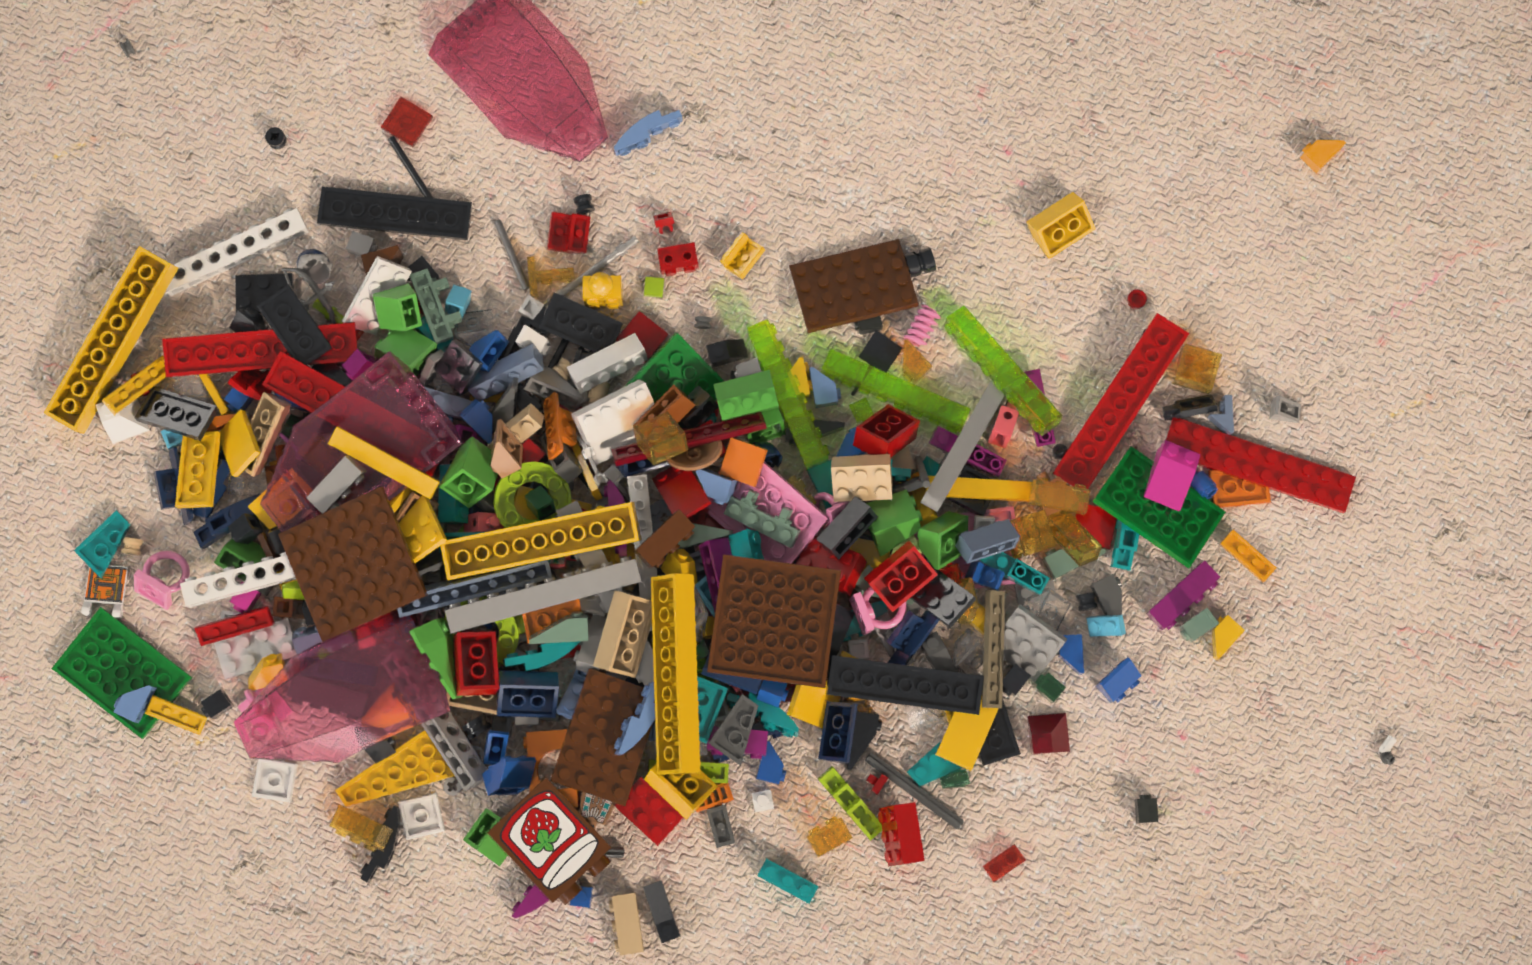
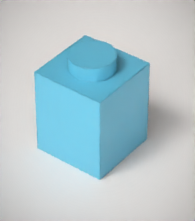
M453 285L445 302V312L452 314L459 311L463 319L471 302L472 290Z

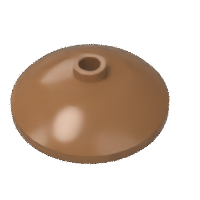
M718 440L664 454L665 459L671 466L680 470H700L710 466L719 458L722 453V442Z

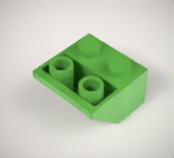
M409 283L372 294L380 329L407 331L422 326L416 293Z
M232 538L224 545L214 563L223 569L232 566L236 569L243 567L242 564L254 561V564L262 562L261 559L265 558L266 555L261 545L252 541L249 544L235 542ZM240 574L238 575V578L245 581L246 575Z
M485 808L463 841L498 866H501L507 855L486 833L502 818Z

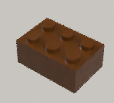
M677 510L633 552L649 569L653 567L658 568L666 560L664 556L667 553L673 554L680 547L678 543L681 540L685 541L694 534L692 529L696 526L680 510Z

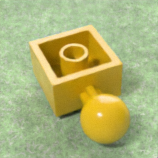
M597 272L592 276H583V301L585 306L591 309H600V306H607L608 309H618L619 306H623V281L621 275L609 276L607 273Z

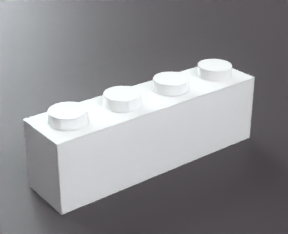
M634 333L568 366L567 370L574 385L581 394L642 364L648 358L643 345Z

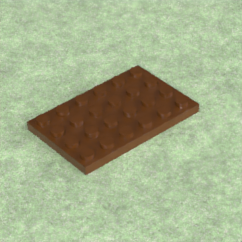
M899 239L789 265L807 333L919 306Z
M590 668L588 669L550 781L621 806H626L652 725L645 735L624 754L616 755L614 745L617 738H621L623 733L621 726L624 719H628L630 716L637 717L635 710L644 698L641 696L643 687Z

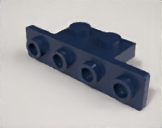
M177 447L169 451L172 469L154 472L161 510L177 508L175 507L181 455ZM180 508L183 524L188 525L193 519L192 508Z
M909 610L886 641L897 649L887 663L907 665L939 620L928 611H925L920 617Z

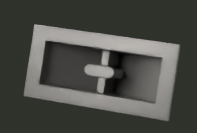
M1276 396L1271 401L1269 419L1299 423L1301 404L1282 396Z

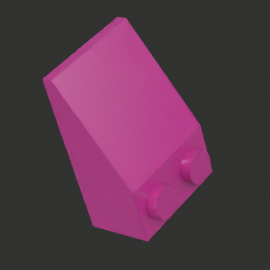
M1165 440L1156 452L1144 497L1180 511L1196 472L1200 454Z

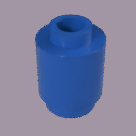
M1204 471L1195 472L1190 485L1201 497L1209 499L1214 496L1218 491L1216 483Z

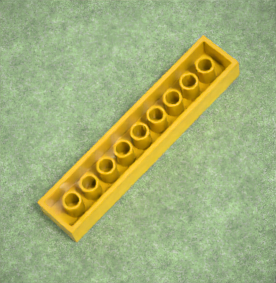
M140 246L138 247L45 409L44 414L75 432L85 433L97 412L96 405L102 403V399L107 395L179 269L178 267Z
M634 502L450 539L441 545L447 580L641 541L642 538Z
M673 573L651 577L657 775L700 773L694 574Z

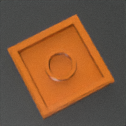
M732 437L730 438L719 474L756 487L768 450Z

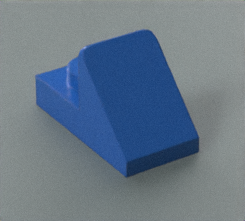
M974 561L970 563L964 580L998 591L1005 572L985 566L980 561Z

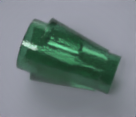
M960 768L944 777H940L943 789L962 788L970 784L966 769L962 770Z

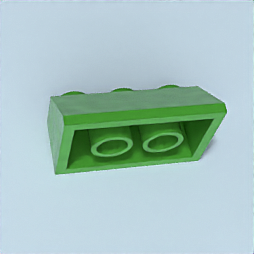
M770 370L713 384L722 421L779 407Z
M948 511L919 528L917 535L919 548L934 569L939 570L962 556L955 545L959 535L968 531L969 516Z

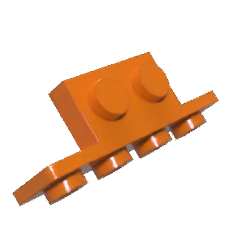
M553 392L543 402L549 460H554L563 452V443L571 447L577 444L576 425L571 415L572 412L559 407L558 393Z

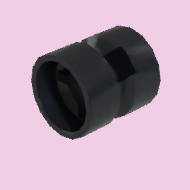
M930 247L920 249L917 254L914 251L904 254L911 278L921 275L922 271L925 273L936 271L935 259Z

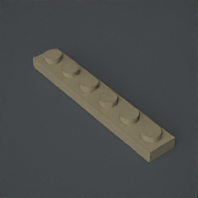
M985 591L982 708H1002L1006 591Z

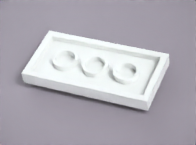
M377 256L344 315L342 322H355L356 329L377 336L380 327L372 294L404 285L412 272L410 268Z
M289 618L277 621L273 626L214 642L224 678L227 680L254 671L260 660L270 654L282 653L284 661L297 657L292 642L293 629Z

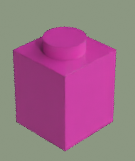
M257 590L232 596L229 602L233 603V608L240 613L248 612L253 609L262 593Z

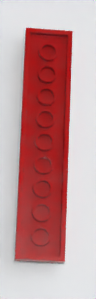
M1156 313L1052 473L1053 475L1061 477L1064 482L1084 495L1086 494L1190 333Z
M355 322L318 325L333 349L309 365L346 362L358 349ZM273 329L162 339L166 377L270 369L280 351L291 356Z
M282 351L278 354L262 384L264 387L333 425L345 429L417 469H422L431 477H433L450 446L449 443Z
M1175 417L1171 420L1165 439L1200 454L1198 466L1223 472V474L1247 480V482L1256 483L1259 486L1268 487L1271 490L1343 514L1346 512L1356 476Z

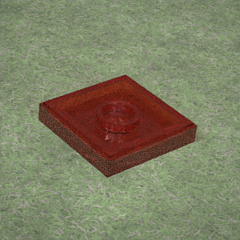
M400 97L382 124L381 129L413 148L432 120L433 115L405 98Z

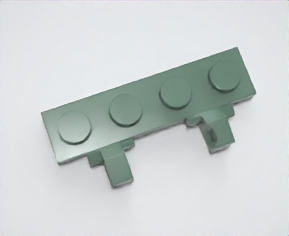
M428 268L410 274L412 285L434 342L440 344L454 339L451 329L455 328V324L462 322L461 314L458 311L448 315L447 312H444L438 297L440 295L439 291L449 288L447 278L440 280L431 278Z
M749 490L746 498L742 497V499L731 496L724 512L725 515L789 548L794 547L801 530L791 525L792 521L789 519L793 512L792 509L783 507L780 515L774 517L758 509V506L755 505L759 493L754 490Z

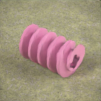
M921 304L922 309L917 311L918 315L914 317L915 322H911V328L907 330L908 335L903 337L908 343L917 347L927 345L923 339H930L927 332H934L930 326H937V323L934 321L935 318L941 319L935 310Z

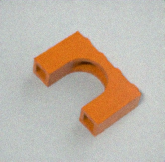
M568 729L526 732V737H523L524 749L527 748V757L536 758L531 784L528 787L530 792L541 782L538 774V766L541 759L549 752L561 750ZM572 788L558 789L574 808H579L578 790Z

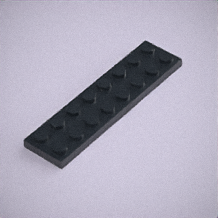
M322 186L317 224L468 241L473 204L472 202Z
M831 655L826 694L979 715L984 676Z

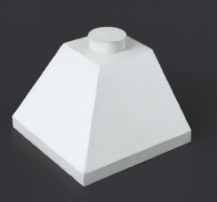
M138 398L115 416L103 402L96 405L101 422L113 444L150 431L148 424L138 422L134 418L141 407Z

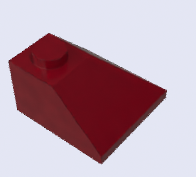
M1066 713L1027 716L1031 755L1070 752Z

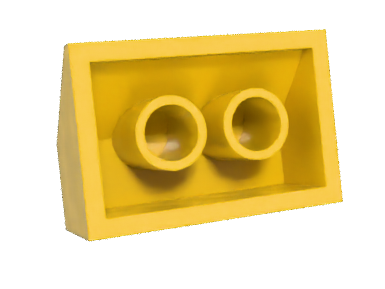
M1071 192L1026 221L1033 238L1048 259L1095 230L1084 200L1074 192Z
M657 763L644 778L686 820L718 787L701 770L700 773L657 775Z

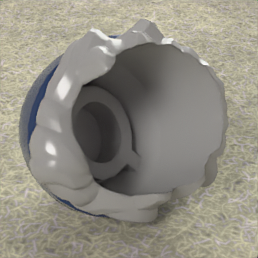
M307 249L299 254L296 267L307 273L317 285L329 279L333 265L323 252L316 249Z

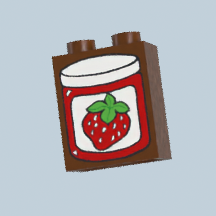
M547 778L543 779L486 833L550 903H554L559 898L564 905L568 904L582 890L576 881L586 871L593 877H596L611 863V860L605 855L611 846Z

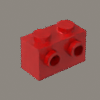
M695 242L657 248L661 275L673 276L677 272L691 273L695 269H699Z

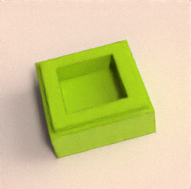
M645 276L644 296L663 298L665 279Z

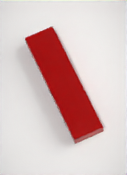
M269 606L199 625L194 629L200 645L204 646L273 626L275 622Z

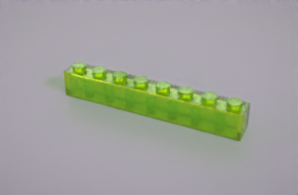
M965 306L947 316L944 324L946 332L957 340L958 345L962 349L966 350L971 360L981 367L984 375L989 376L994 382L995 387L1005 394L1008 402L1013 404L1018 409L1019 414L1029 421L1034 431L1043 436L1060 424L1063 415Z
M766 319L747 327V333L763 370H770L780 410L806 470L828 462L830 452L827 445H822L820 438L823 437L819 427L815 428L812 422L815 420L811 410L806 408L805 404L808 402L805 394L799 392L797 386H800L797 376H793L790 371L792 364L789 358H785L783 355L785 349L782 341H777L775 336L777 330L774 323L770 324L769 320Z
M833 349L829 350L821 368V373L832 381L837 379L845 387H856L859 389L858 392L864 395L872 394L880 402L886 403L888 401L893 403V407L902 411L907 409L911 411L913 416L918 418L922 416L928 418V421L934 425L939 426V424L946 426L948 431L957 433V431L961 433L971 408Z

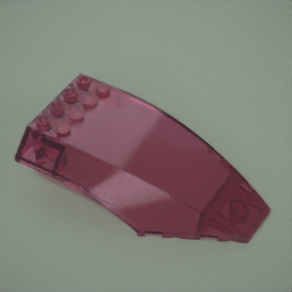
M476 0L437 34L429 51V57L472 100L504 138L519 141L524 145H532L534 148L546 152L550 151L565 158L569 157L577 162L584 160L608 139L588 63L530 0Z
M389 351L344 389L293 426L292 434L284 447V452L277 463L275 473L267 486V491L260 505L281 532L322 514L307 497L334 467L348 455L328 444L337 426L424 473L428 472L459 447L462 441L454 424L410 368ZM357 460L367 470L363 475L365 479L359 485L355 484L350 489L352 493L346 499L342 498L338 504L340 506L379 487H384L390 501L405 490L407 486Z
M394 610L333 639L320 642L292 657L234 721L235 728L249 759L266 758L267 760L287 759L288 761L339 763L389 737L450 712L446 691L439 680L437 671L430 667L429 657L426 653L421 654L409 632L416 628L410 615L400 618L398 610Z

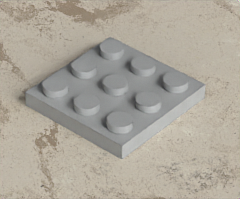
M1020 604L1004 626L1003 659L1012 666L1017 664L1031 675L1029 679L1035 682L1067 641V638Z

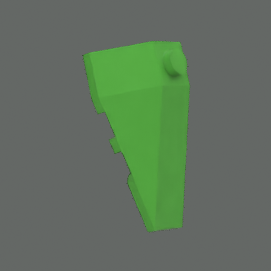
M439 618L410 630L409 632L421 654L426 653L430 659V667L439 672V680L451 698H461L462 696H457L453 636L450 633L448 622L444 618Z

